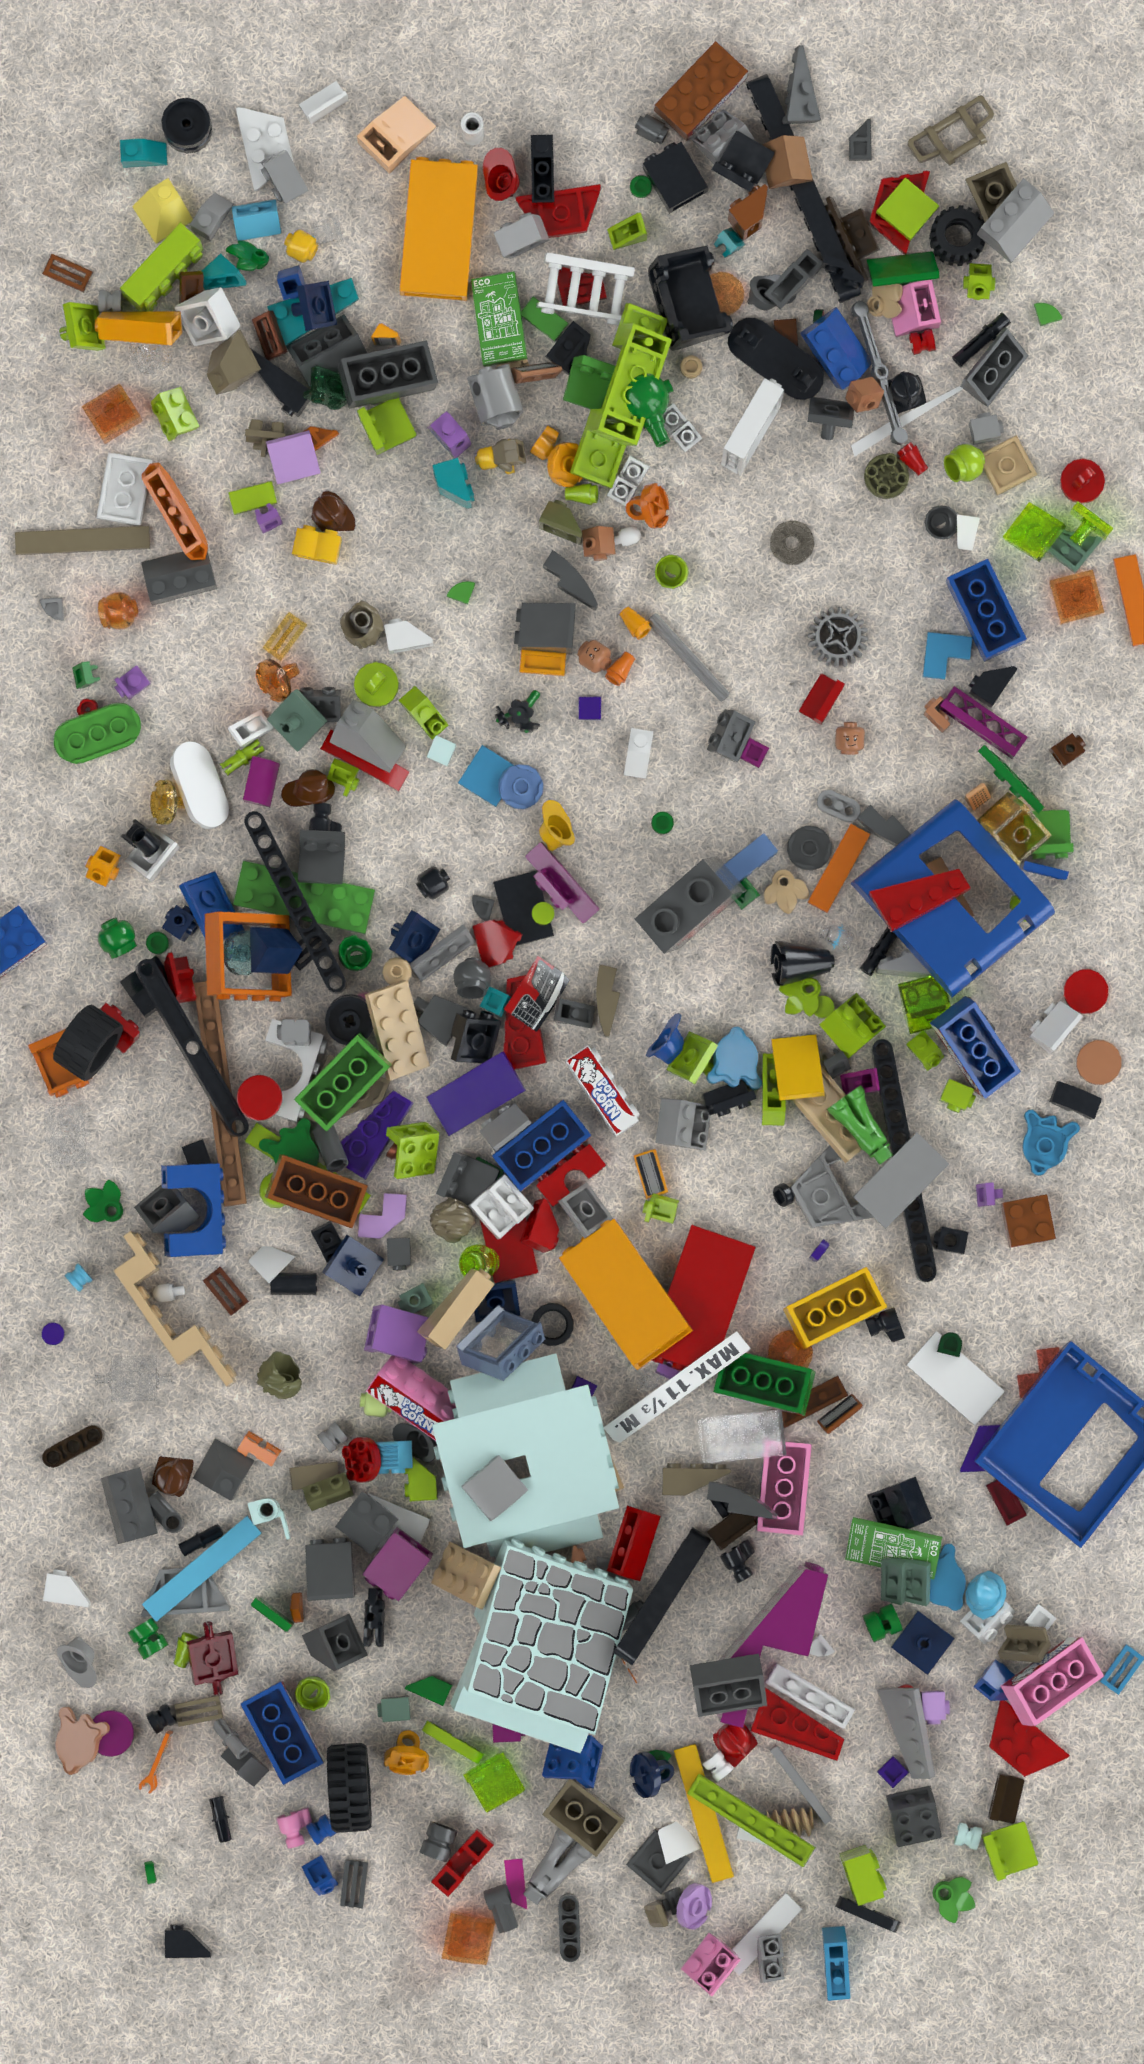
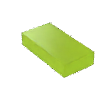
M272 481L228 492L234 515L267 507L266 504L268 503L271 505L278 504Z

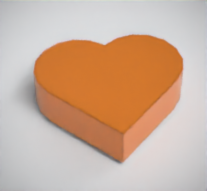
M301 1592L293 1593L291 1596L290 1611L295 1623L304 1621L303 1595Z

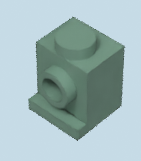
M424 1283L399 1295L401 1300L397 1302L401 1310L414 1314L434 1304ZM412 1296H416L419 1299L416 1305L410 1303Z

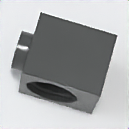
M387 1238L388 1266H393V1270H407L406 1266L411 1265L410 1238Z

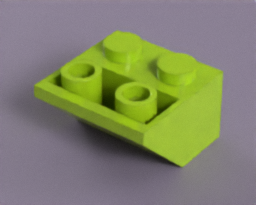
M855 993L819 1024L848 1059L886 1027L858 993Z

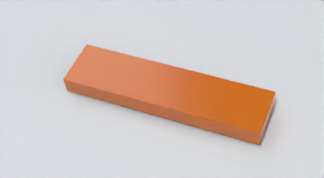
M1134 554L1113 559L1133 647L1144 644V588L1137 557Z
M850 824L807 903L828 913L870 836L868 832Z

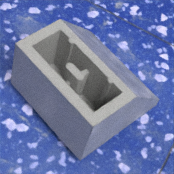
M724 109L715 114L707 124L699 128L690 137L713 165L715 162L720 161L736 131L755 140L747 126Z
M661 1098L655 1143L706 1151L711 1116L706 1105L679 1099Z

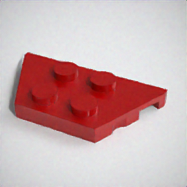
M930 171L881 179L869 224L905 255L907 254L910 241L880 217L876 211L904 178H907L924 192Z
M601 185L554 191V202L532 203V194L517 196L516 203L524 214L531 213L541 216L549 238L587 233L601 191Z
M1005 1700L999 1701L989 1747L1024 1777L1070 1756L1036 1726L1022 1725L1013 1707Z

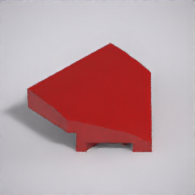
M493 919L472 926L481 961L489 968L504 964L507 960L513 959L514 948L517 941L521 940L523 934L509 928L503 920L496 921Z

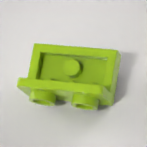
M181 387L161 392L151 401L152 411L157 416L162 432L166 435L168 441H172L178 435L194 431L200 427Z

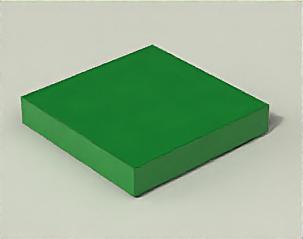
M259 1596L251 1603L253 1608L285 1632H288L294 1625L291 1620Z

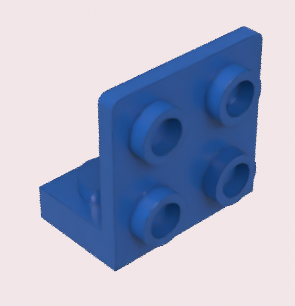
M592 1735L587 1736L581 1753L549 1743L542 1776L554 1779H576L583 1787L594 1789L603 1745Z

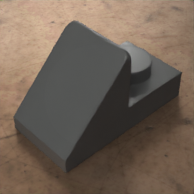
M557 998L553 1021L558 1024L592 1028L595 1006Z
M228 1747L221 1755L237 1771L236 1773L253 1787L269 1771L250 1751L242 1759H237Z

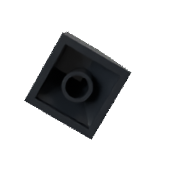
M156 955L151 960L157 964L168 983L165 966ZM143 964L141 966V973L145 976L151 975L152 967L149 964ZM135 971L120 981L145 1018L157 1011Z

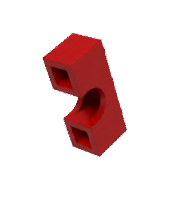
M584 1144L580 1145L573 1151L575 1155L571 1159L567 1160L565 1157L555 1165L557 1169L553 1173L549 1174L547 1171L537 1179L539 1183L536 1187L552 1207L556 1206L559 1200L570 1194V1191L564 1184L567 1173L578 1170L589 1180L606 1167L605 1162L590 1144L587 1146Z
M476 1828L432 1878L431 1883L449 1897L471 1869L494 1846V1842Z

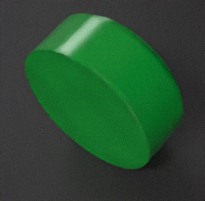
M644 175L634 177L630 183L632 195L637 198L649 196L652 191L650 179Z
M658 812L651 820L652 829L661 835L669 833L674 825L672 816L667 812Z
M153 932L147 937L146 946L151 953L162 954L168 949L169 940L164 933Z
M144 1862L148 1885L155 1884L157 1881L154 1862Z

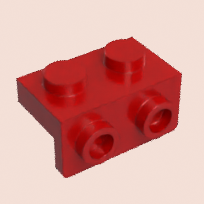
M105 1003L100 1010L123 1025V1032L116 1048L120 1052L125 1053L139 1038V1027L132 1020L129 1019L127 1021L121 1016L122 1012L115 1005L112 1004L110 1006Z

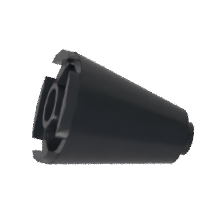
M775 941L776 944L772 945L770 962L771 965L774 964L776 973L771 974L776 986H784L826 974L831 971V968H834V955L830 954L829 950L783 941Z

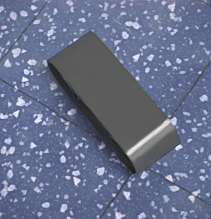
M566 1893L560 1897L558 1903L560 1954L566 1962H574L579 1958L581 1952L579 1901L574 1894ZM565 1899L574 1900L575 1907L572 1910L563 1908L562 1902ZM566 1922H573L576 1925V1930L573 1933H566L563 1930V1925ZM567 1945L576 1947L577 1952L574 1956L570 1957L564 1953V1948Z

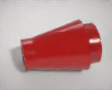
M909 442L897 452L900 456L899 459L918 476L928 469L917 445H913L912 442Z

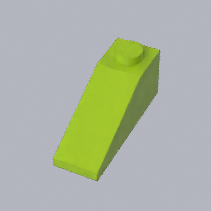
M763 1053L762 1125L784 1126L786 1100L779 1101L773 1054Z

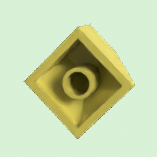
M169 178L149 189L132 206L155 244L165 239L180 222L186 226L193 220Z

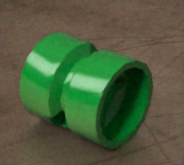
M892 1603L881 1607L878 1613L872 1611L862 1615L874 1643L886 1638L887 1633L893 1635L903 1631ZM887 1620L888 1623L883 1625L881 1621Z
M153 1617L127 1632L133 1643H138L137 1650L143 1660L169 1645L164 1635L158 1634L159 1627Z

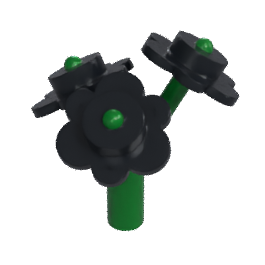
M533 690L526 701L513 700L511 708H509L506 714L501 711L499 706H496V722L500 726L504 725L508 730L510 725L507 718L512 716L515 727L520 728L521 732L531 733L534 729H538L540 724L530 722V717L534 714L532 706L540 697V693Z

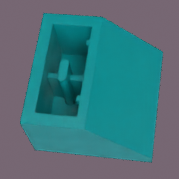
M458 458L432 465L440 495L466 509L472 508L471 502L475 501L471 484L466 485L465 480H468L465 464L460 463Z

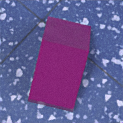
M877 1068L840 1075L842 1090L846 1095L860 1085L864 1089L865 1094L880 1091Z

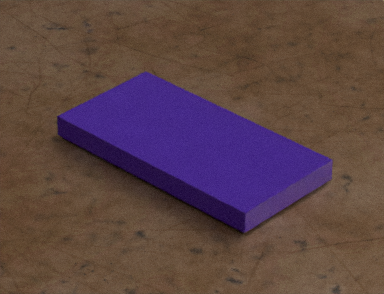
M503 1051L426 1098L448 1136H451L525 1092L526 1089Z

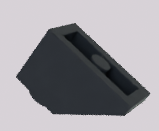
M1011 666L985 671L980 677L975 675L968 685L972 688L969 694L992 708L1018 668Z
M170 1924V1928L165 1929V1958H211L212 1950L190 1928H184V1924Z

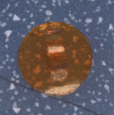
M269 658L261 661L257 665L258 669H256V679L261 690L265 694L269 693L272 701H284L291 694L290 679L300 673L297 663L281 667L279 663Z
M793 1330L780 1332L773 1337L769 1344V1359L808 1368L812 1361V1346L803 1350Z

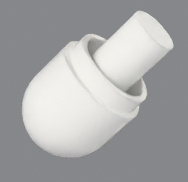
M634 526L621 529V531H618L619 535L614 536L615 545L622 543V546L626 547L633 545L640 540L641 532Z
M170 1283L157 1285L153 1290V1297L158 1302H169L175 1300L176 1296L185 1295L184 1286L174 1287V1284Z

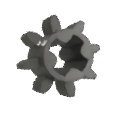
M680 1887L673 1888L664 1893L666 1899L662 1900L665 1911L671 1910L672 1915L677 1914L678 1901L683 1893Z

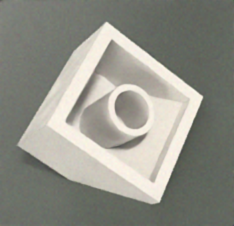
M221 287L203 291L174 307L176 311H181L182 324L194 346L227 340L241 326Z
M1061 1001L1057 1004L1052 1002L1044 1012L1047 1015L1042 1022L1037 1020L1029 1029L1033 1032L1029 1037L1049 1054L1059 1046L1083 1017Z

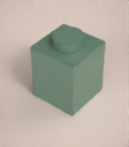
M409 1696L381 1698V1703L377 1704L378 1717H382L383 1722L410 1720Z

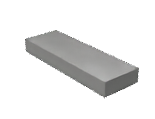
M461 925L411 962L410 967L422 982L475 943V940L467 928Z

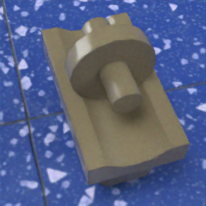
M251 419L249 429H245L246 442L253 443V449L261 450V457H266L268 451L266 441L286 436V433H284V423L272 422L271 431H262L263 421Z

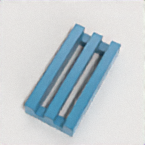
M1125 1644L1105 1672L1104 1677L1100 1679V1682L1119 1695L1144 1660V1657ZM1126 1652H1130V1655L1127 1657V1659L1122 1664L1120 1669L1117 1671L1115 1676L1112 1678L1110 1683L1106 1681L1111 1675V1673L1114 1671L1116 1666L1119 1664L1121 1659L1124 1657ZM1133 1657H1137V1661L1117 1688L1113 1686Z

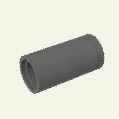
M320 1125L317 1126L313 1131V1135L327 1170L330 1172L343 1170L348 1165V1159L335 1126L333 1125L328 1131H325Z

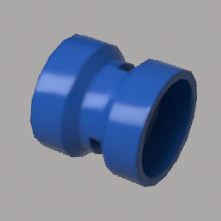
M326 1814L319 1817L317 1822H311L306 1825L316 1845L322 1843L324 1838L337 1834L332 1831L330 1819Z

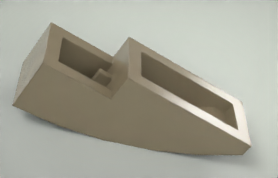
M600 964L596 986L597 1011L603 1034L609 1038L620 992L612 991L617 968Z

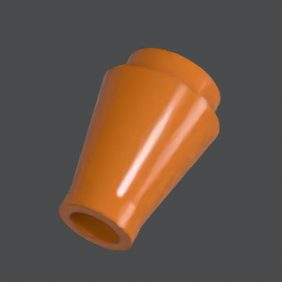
M624 652L606 670V679L616 686L625 683L631 666L635 661L634 656Z

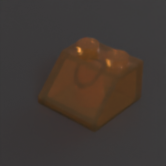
M120 383L81 406L104 444L143 422Z
M451 1910L441 1959L487 1965L495 1919Z

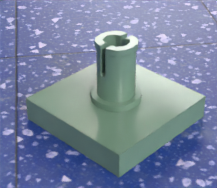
M295 689L267 718L270 724L297 752L328 722L298 689Z

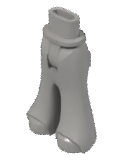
M559 1827L555 1832L549 1850L527 1883L529 1887L523 1893L536 1905L556 1890L570 1872L593 1855L576 1842L566 1857L556 1867L555 1865L559 1858L574 1841L573 1838Z

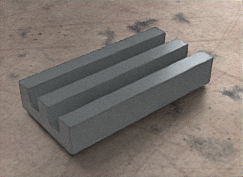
M345 1860L340 1906L363 1909L368 1862ZM349 1865H354L350 1902H347L346 1892ZM358 1866H363L359 1903H356L355 1893Z

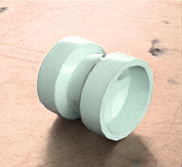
M959 1822L957 1827L958 1835H955L954 1845L962 1846L966 1844L970 1849L977 1850L982 1828L976 1826L968 1828L967 1824Z

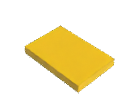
M816 1034L771 1039L779 1101L825 1096Z

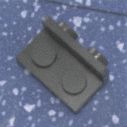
M311 687L300 688L299 691L328 722L339 721L341 718V690H336L335 687H324L322 690H313Z
M725 709L718 717V725L708 740L707 750L718 753L733 762H738L756 721L734 710Z

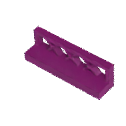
M955 686L939 707L944 713L1011 759L1015 757L1028 738ZM955 693L963 698L964 707L958 708L949 701ZM966 701H968L973 706H967ZM978 708L981 710L983 720L977 721L971 717L968 709ZM985 714L988 715V716L991 717V718H990V719H986V718H985ZM986 722H998L1001 733H994L987 728ZM1003 726H1004L1006 729H1008L1009 731H1008V732H1004ZM1014 733L1021 740L1015 747L1006 741L1005 735Z

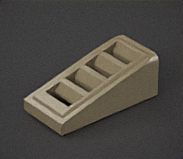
M661 1900L644 1906L645 1913L652 1927L668 1926L669 1921Z

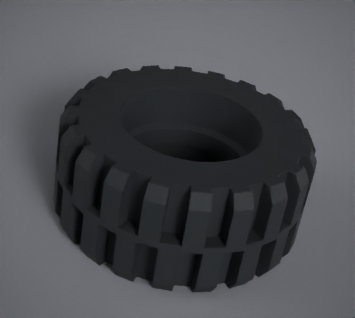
M363 1743L331 1745L327 1748V1783L331 1829L336 1833L367 1831L372 1827L367 1746Z

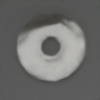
M796 520L783 522L772 532L770 549L773 556L779 562L786 565H798L805 562L811 556L814 549V537L811 530L804 523ZM795 537L799 545L794 549L788 548L786 546L787 538Z

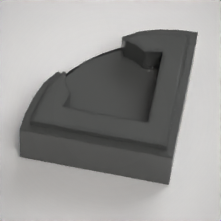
M473 895L472 904L474 911L482 920L489 921L495 900Z

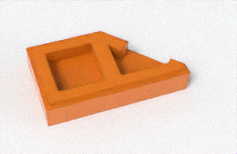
M313 426L304 430L310 431L315 451L339 435L337 430H327Z

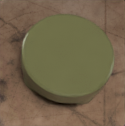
M893 453L878 455L870 460L864 472L865 485L878 498H895L905 490L908 484V468Z

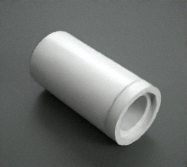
M467 113L461 120L462 138L465 143L477 145L484 138L483 119L477 113Z

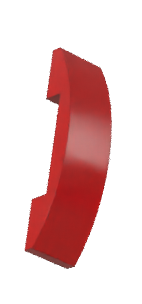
M329 731L320 748L322 751L359 768V770L378 779L380 782L400 791L409 774L408 770L395 764L389 773L330 743L334 731Z

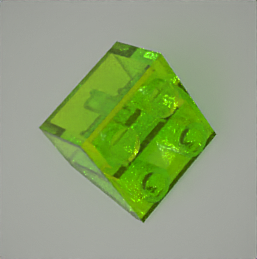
M932 975L898 984L903 1015L910 1034L933 1029L930 1022L951 1007L947 992Z

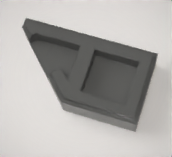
M867 119L849 137V161L872 160L871 119Z

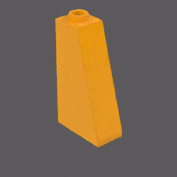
M181 311L102 312L95 319V331L98 332L99 339L173 345L182 334Z

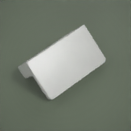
M335 81L300 103L299 107L310 124H313L349 100L347 93L343 92L338 82Z

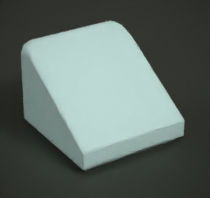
M436 735L427 758L448 766L456 749V744Z

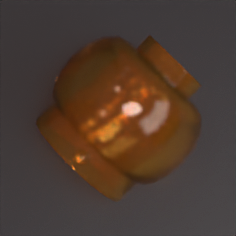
M113 592L106 598L102 597L98 602V614L101 624L104 628L116 630L130 627L134 623L135 617L138 616L136 600L131 599L124 592Z

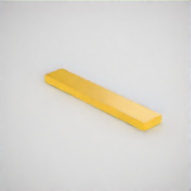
M696 1744L675 1749V1757L711 1881L715 1883L732 1878L734 1875L715 1811L687 1794L698 1774L705 1776Z

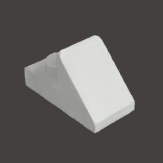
M261 710L228 727L229 732L242 748L247 747L254 740L273 729V726Z

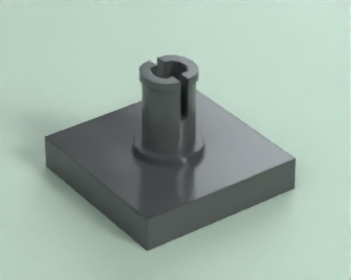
M817 397L810 398L807 422L822 424V439L833 440L836 426L852 428L854 409L848 402Z

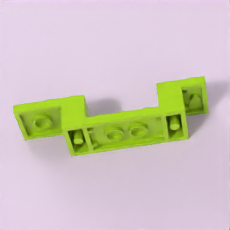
M626 303L612 346L621 349L602 408L590 410L570 470L571 474L606 488L613 487L626 446H637L646 419L644 417L637 419V416H633L630 413L626 403L631 404V402L625 397L626 391L633 387L628 386L631 381L637 382L634 378L638 375L643 374L646 377L647 374H653L655 378L659 379L672 339L663 336L667 324L666 318L631 303Z

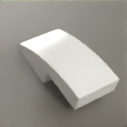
M671 403L663 414L665 419L664 428L677 445L686 452L700 441L702 437L690 421L686 420L676 405Z
M630 455L607 496L626 506L650 466Z

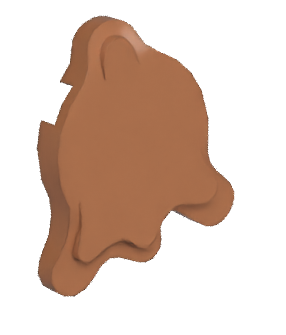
M62 1707L59 1710L61 1727L56 1737L55 1746L57 1755L63 1763L64 1771L69 1775H73L94 1761L99 1750L100 1740L109 1733L110 1726L107 1722L95 1723L88 1714L81 1715L79 1720H77L70 1707Z

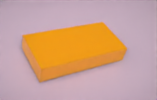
M521 650L520 673L564 676L566 653Z

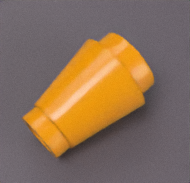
M629 606L620 612L619 616L632 637L640 640L651 631L650 622Z

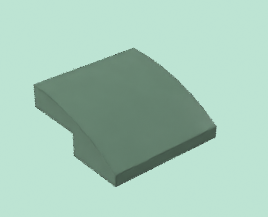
M883 1558L881 1560V1600L902 1605L906 1601L926 1607L930 1603L931 1563L905 1558Z

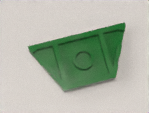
M983 745L978 750L996 769L993 772L1001 782L1006 780L1011 785L1009 790L1017 798L1022 796L1038 814L1045 808L1033 791L993 751H990L986 745Z

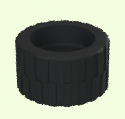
M92 1004L87 1005L75 1016L60 1037L53 1053V1060L81 1080L87 1081L103 1067L113 1053L122 1035L123 1025Z

